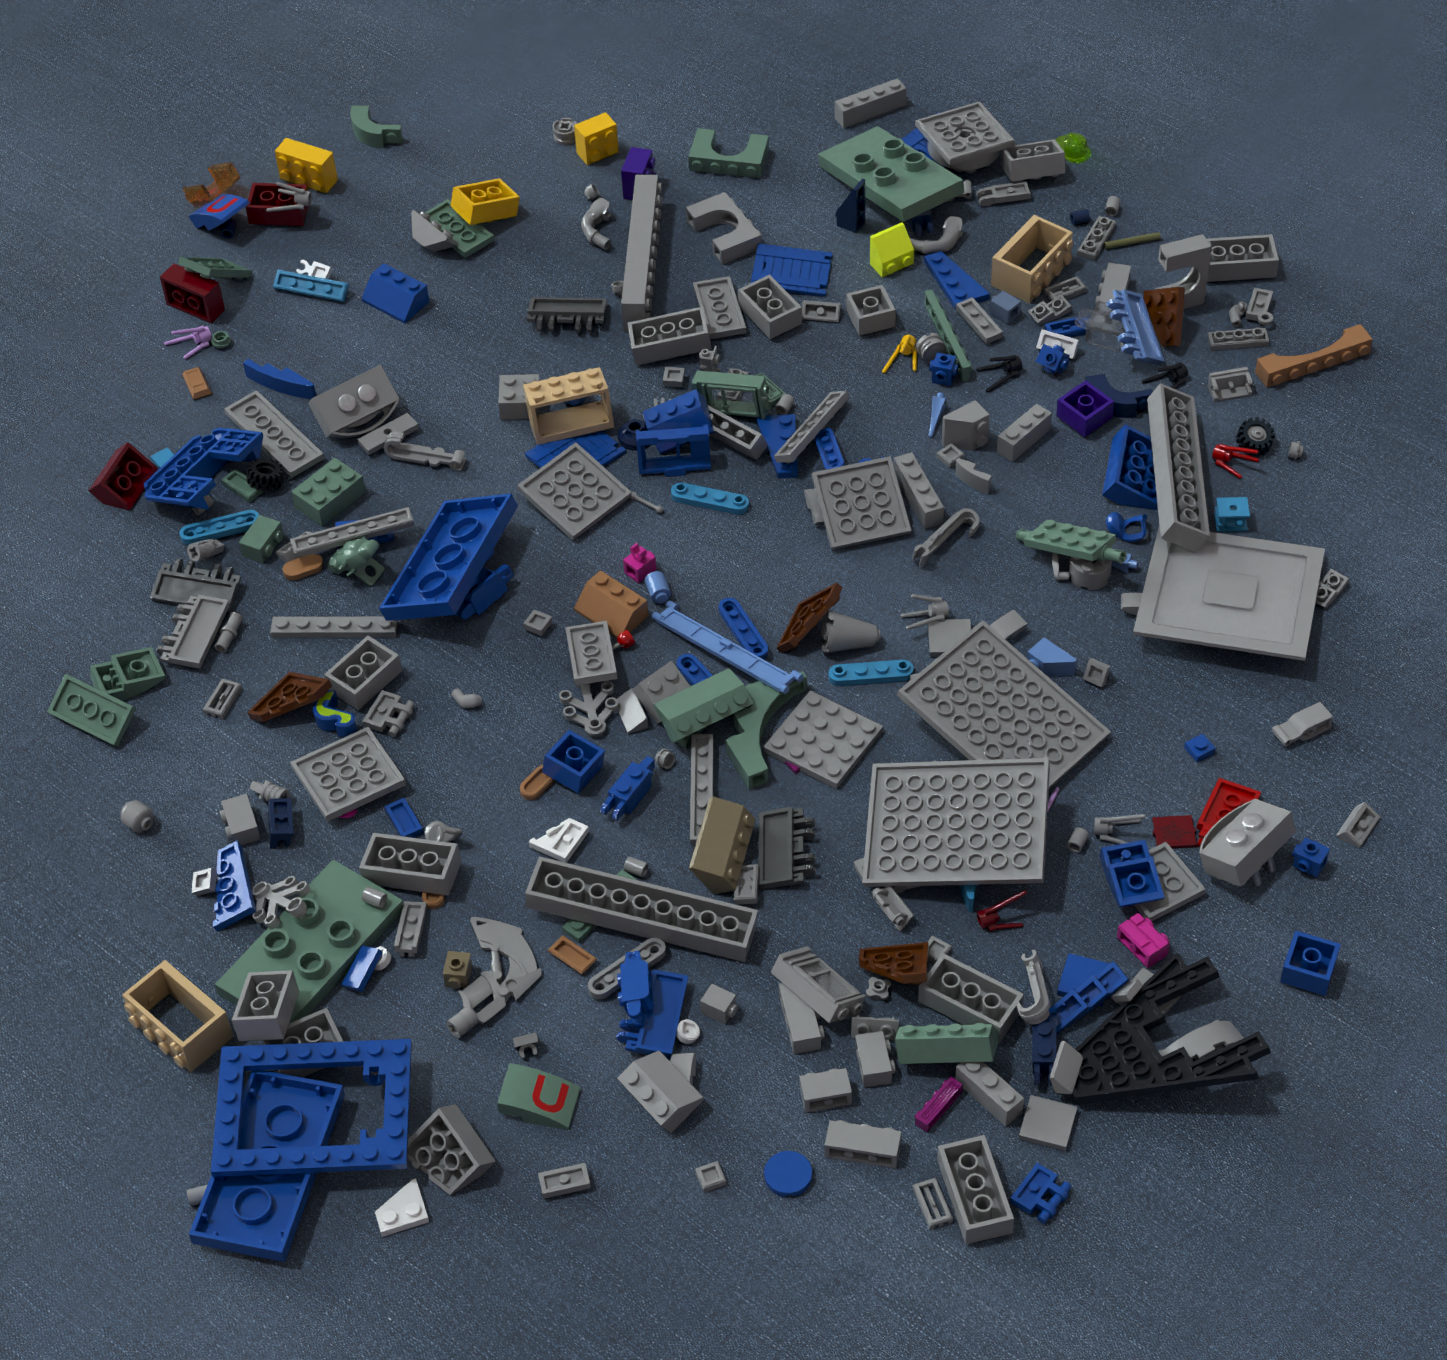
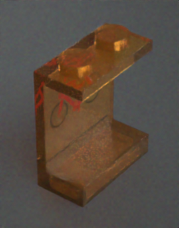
M233 163L214 164L207 168L214 182L207 188L204 184L183 187L182 190L185 193L186 199L191 204L213 201L241 178Z

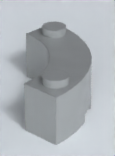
M1215 1020L1184 1035L1166 1049L1159 1050L1161 1056H1164L1184 1046L1192 1061L1195 1062L1244 1037L1230 1021Z

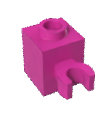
M636 543L630 548L631 554L623 559L624 573L639 584L649 573L656 571V558L651 551H647L642 546L639 547V544Z

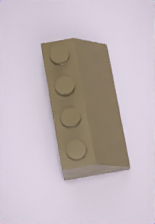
M714 796L709 798L689 869L713 895L736 890L756 820L743 805Z

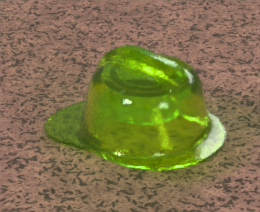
M1070 132L1055 139L1065 152V159L1068 161L1082 163L1089 159L1091 151L1083 135Z

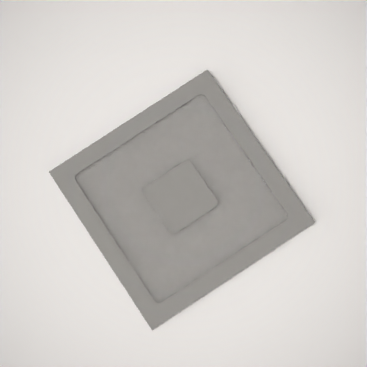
M1159 526L1133 635L1305 661L1325 548L1209 532L1210 537L1197 552L1161 539Z

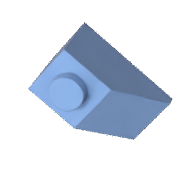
M1046 638L1041 639L1027 652V659L1047 676H1073L1076 673L1077 659Z

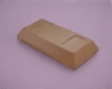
M196 367L182 373L193 400L212 395L201 368Z
M563 935L548 949V952L581 975L597 960L593 955Z

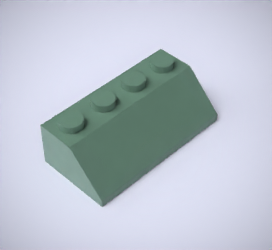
M728 668L653 705L671 742L674 743L754 703L743 682Z
M993 1024L906 1025L899 1027L895 1043L899 1064L992 1062L1000 1035Z

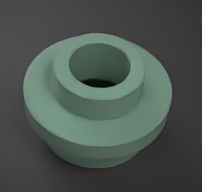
M218 331L213 334L211 342L215 348L222 349L229 346L231 338L225 331Z

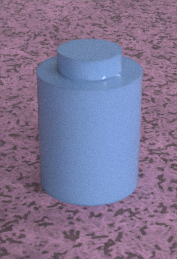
M660 571L649 573L645 577V584L652 602L657 604L665 603L670 599L671 591L664 574Z

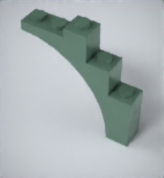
M803 671L799 672L804 675L801 682L794 680L790 683L787 694L778 692L768 685L764 686L761 681L745 686L754 704L734 713V728L738 735L731 736L725 742L726 754L749 790L769 782L768 767L760 749L762 735L770 718L783 704L807 691V676Z

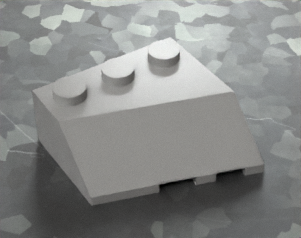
M456 1104L438 1108L408 1139V1160L412 1162L411 1165L417 1170L421 1169L429 1175L431 1181L449 1195L456 1193L481 1177L496 1162Z

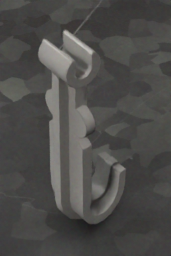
M391 432L385 439L384 451L393 459L421 464L429 462V465L432 467L446 464L454 471H461L466 461V458H463L465 452L462 450H456L454 454L445 453L441 447L432 450L431 447L401 443L404 438V433Z
M968 508L954 513L923 544L915 547L912 561L920 557L919 566L925 565L927 558L962 523H968L972 526L968 535L971 538L979 528L978 514Z
M1032 950L1033 955L1027 958L1024 953L1021 959L1027 968L1035 1003L1028 1008H1023L1020 1002L1016 1005L1018 1013L1026 1023L1039 1024L1049 1017L1050 999L1042 972L1044 965L1036 950Z

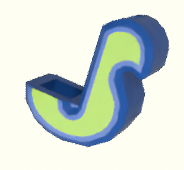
M329 690L324 697L314 702L312 710L316 725L325 731L336 730L337 735L343 738L357 732L354 714L335 709L338 704L336 690Z

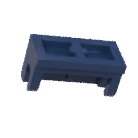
M291 798L269 799L267 814L270 848H276L280 840H284L285 846L288 847L291 842V836L294 835Z

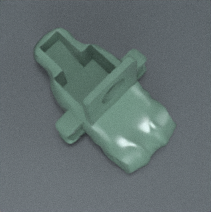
M366 536L346 542L330 558L328 569L336 574L350 571L346 574L347 577L354 573L371 587L384 571V567L372 558L380 545L373 539L367 540ZM367 566L372 567L375 570V576H368L365 568Z

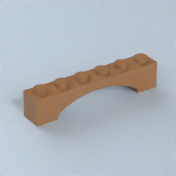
M1359 324L1344 329L1343 335L1339 340L1322 350L1298 356H1278L1273 353L1258 358L1255 373L1266 388L1279 385L1306 374L1370 353L1373 339L1363 326Z

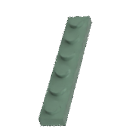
M932 289L926 290L924 305L940 338L947 346L948 354L956 356V364L959 365L958 374L961 381H969L972 364L970 360L967 361L965 350L959 345L958 335L953 333L952 323L948 322L946 311L940 306L939 297L935 296Z

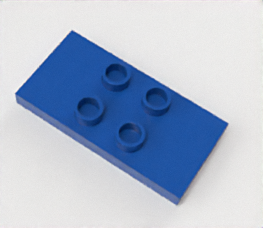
M512 493L443 502L379 607L386 621L449 616L457 613L469 590L477 584V576L486 561L493 556L495 545L518 507Z
M264 1070L251 1071L243 1091L239 1149L327 1146L345 1097L343 1085ZM317 1173L212 1177L211 1174L189 1232L191 1243L285 1262Z

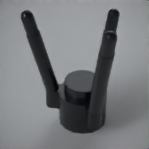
M1016 355L990 358L989 361L1003 362L976 368V371L979 372L1003 367L1004 372L1010 373L986 389V392H990L1012 377L1018 376V371L1022 370V361Z
M1177 363L1158 368L1157 371L1163 373L1143 379L1141 382L1147 383L1168 376L1170 381L1176 382L1171 388L1176 389L1186 382L1184 378L1188 376V370L1183 363Z

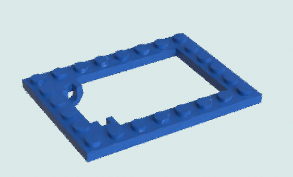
M411 1039L222 1047L211 1163L212 1177L407 1169ZM363 1066V1081L368 1085L380 1086L385 1082L383 1129H376V1137H368L367 1130L362 1129L360 1130V1144L239 1149L245 1071ZM371 1072H379V1075H372Z

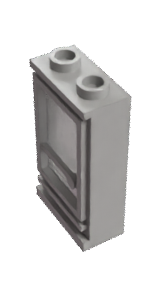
M808 946L779 954L771 973L828 1023L856 1016L861 1012L866 995H860L861 993L823 960L816 958L817 955L810 953L811 949Z

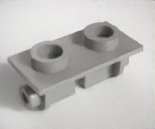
M717 346L714 347L713 351L702 349L699 353L700 371L721 372V369L718 368L720 355L717 354Z
M891 886L884 889L875 888L872 891L873 899L901 932L913 918L914 914Z
M857 1015V1017H852L851 1038H855V1035L883 1031L885 1040L895 1041L899 1029V1020H896L895 1017L876 1019L874 1017H861Z

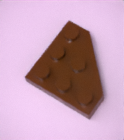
M1184 287L1144 291L1143 299L1154 331L1164 347L1181 346Z
M836 582L798 603L776 649L781 653L795 649L803 637L839 601V594L843 587Z
M288 672L247 714L253 720L265 722L319 700L326 695L332 684L329 679Z
M928 942L861 948L859 951V965L863 969L903 984L918 985L922 982H927L929 963Z

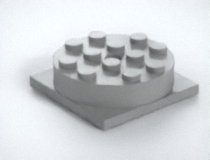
M981 102L915 120V126L928 140L927 149L929 155L940 166L970 172L974 169L989 166L998 158L1001 150L1015 146V140Z

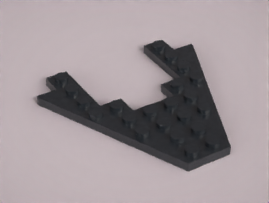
M1177 953L1143 984L1131 1001L1124 1002L1075 1049L1082 1055L1083 1061L1072 1095L1077 1104L1256 1080L1259 1076L1251 1062L1270 1054L1271 1051L1258 1031L1195 1062L1192 1061L1184 1046L1161 1056L1146 1032L1166 1022L1158 1006L1220 977L1218 970L1209 957L1186 966Z

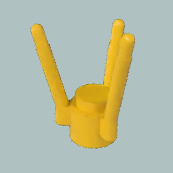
M909 334L902 337L900 344L897 345L895 352L885 365L882 373H886L899 352L904 355L912 353L913 371L917 370V351L915 347L917 341L915 337Z

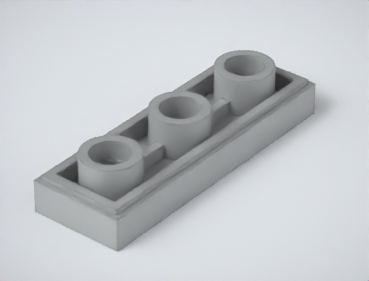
M1099 216L1079 247L1077 256L1095 261L1104 247V242H1107L1115 229L1116 221Z
M1266 328L1208 332L1207 335L1211 351L1269 346Z
M406 413L357 439L358 444L370 455L384 448L385 439L391 432H401L406 436L419 429V426Z

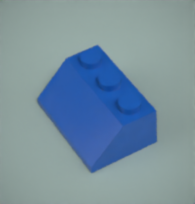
M385 263L371 274L361 298L362 302L403 323L410 320L429 303L426 284Z
M697 389L643 411L648 431L703 427V425L708 424L709 434L714 433L706 399ZM679 441V447L690 442ZM676 442L655 444L660 454L676 448Z

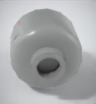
M134 800L127 802L122 807L121 822L133 832L140 833L152 826L153 811L143 802Z

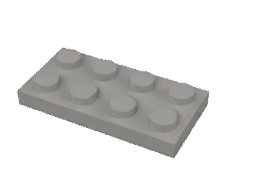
M730 276L693 282V290L698 306H703L710 339L746 333V326Z
M607 621L565 627L575 686L618 679Z

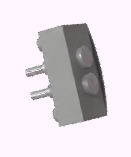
M380 364L312 398L308 404L326 438H353L369 433L381 425L394 411L399 397ZM379 412L384 413V416L376 424L356 433L345 432L347 428L365 424Z
M1253 799L1229 812L1208 831L1201 843L1199 853L1205 873L1240 887L1252 876L1254 885L1260 886L1262 884L1259 873L1261 866L1266 862L1268 872H1275L1276 868L1273 860L1275 852L1296 833L1291 811L1258 799Z

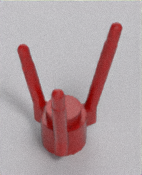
M1217 444L1212 454V459L1216 460L1215 465L1223 467L1239 479L1242 478V475L1225 464V462H1230L1232 456L1259 462L1258 458L1237 453L1258 454V450Z

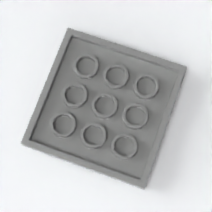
M576 442L517 485V490L572 541L629 499L632 494L627 487Z
M891 456L812 472L811 477L831 550L911 533V527Z
M810 690L763 746V752L784 763L787 761L799 767L801 772L837 789L881 735L883 726Z
M369 727L290 762L293 771L327 822L406 785L404 777Z

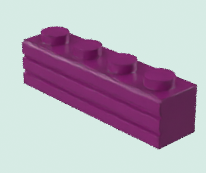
M953 1077L945 1080L941 1088L934 1092L932 1099L926 1101L924 1108L916 1113L915 1125L928 1133L963 1092V1084Z

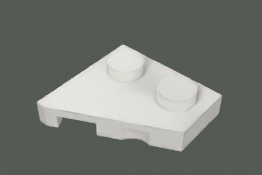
M568 818L561 822L559 826L547 830L546 835L537 840L532 838L529 841V847L567 863L588 834L589 827Z
M416 1178L412 1179L375 1211L382 1237L429 1222Z

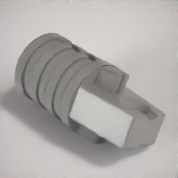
M207 539L189 544L187 553L189 558L196 562L223 552L225 545L218 540Z
M265 780L264 784L256 781L251 783L250 789L259 793L258 798L269 802V799L290 798V791L288 789L275 785L270 781Z

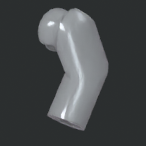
M1243 301L1234 305L1229 310V317L1232 326L1235 328L1241 326L1240 317L1248 309L1247 304Z
M459 688L451 693V696L461 708H475L482 704L480 695H464Z

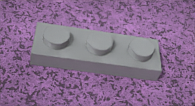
M973 297L956 304L957 312L986 344L1003 337V331Z

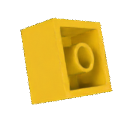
M606 112L574 125L576 152L586 165L619 152L617 124Z

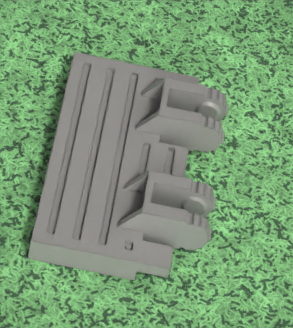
M198 595V597L190 596L188 605L179 604L176 610L180 614H174L172 617V621L177 624L172 633L173 636H163L161 640L163 645L157 648L156 652L158 655H161L160 660L162 662L200 669L230 607L229 600Z

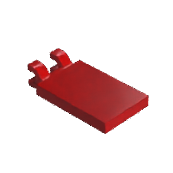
M1219 778L1197 822L1196 829L1201 830L1197 846H1201L1205 835L1221 818L1253 799L1259 800L1261 792Z

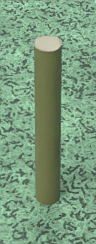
M1159 232L1113 240L1104 242L1105 249H1112L1160 240L1161 236Z

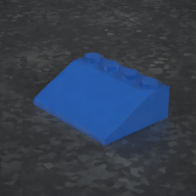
M1127 424L1114 435L1102 496L1120 505L1158 510L1151 437Z

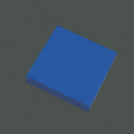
M1068 953L1057 995L1065 996L1073 988L1076 990L1092 975L1096 976L1110 963Z

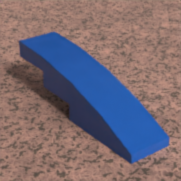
M250 359L243 362L246 377L260 385L295 397L305 399L316 397L314 384L288 367L280 371L269 363L261 367Z
M1116 962L1110 963L1096 976L1092 975L1076 990L1073 988L1049 1008V1021H1056V1035L1089 1013L1129 981V978Z

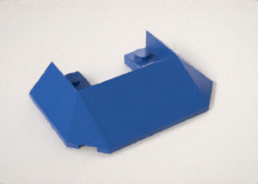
M216 428L212 430L213 434L201 437V435L193 437L144 483L146 500L181 507L210 510L204 496H207L216 486L212 477L230 460L251 462L257 458L260 459L263 433Z

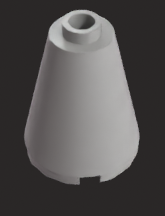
M830 610L823 616L821 636L824 638L825 643H821V649L824 653L873 647L880 640V630H877L876 625Z

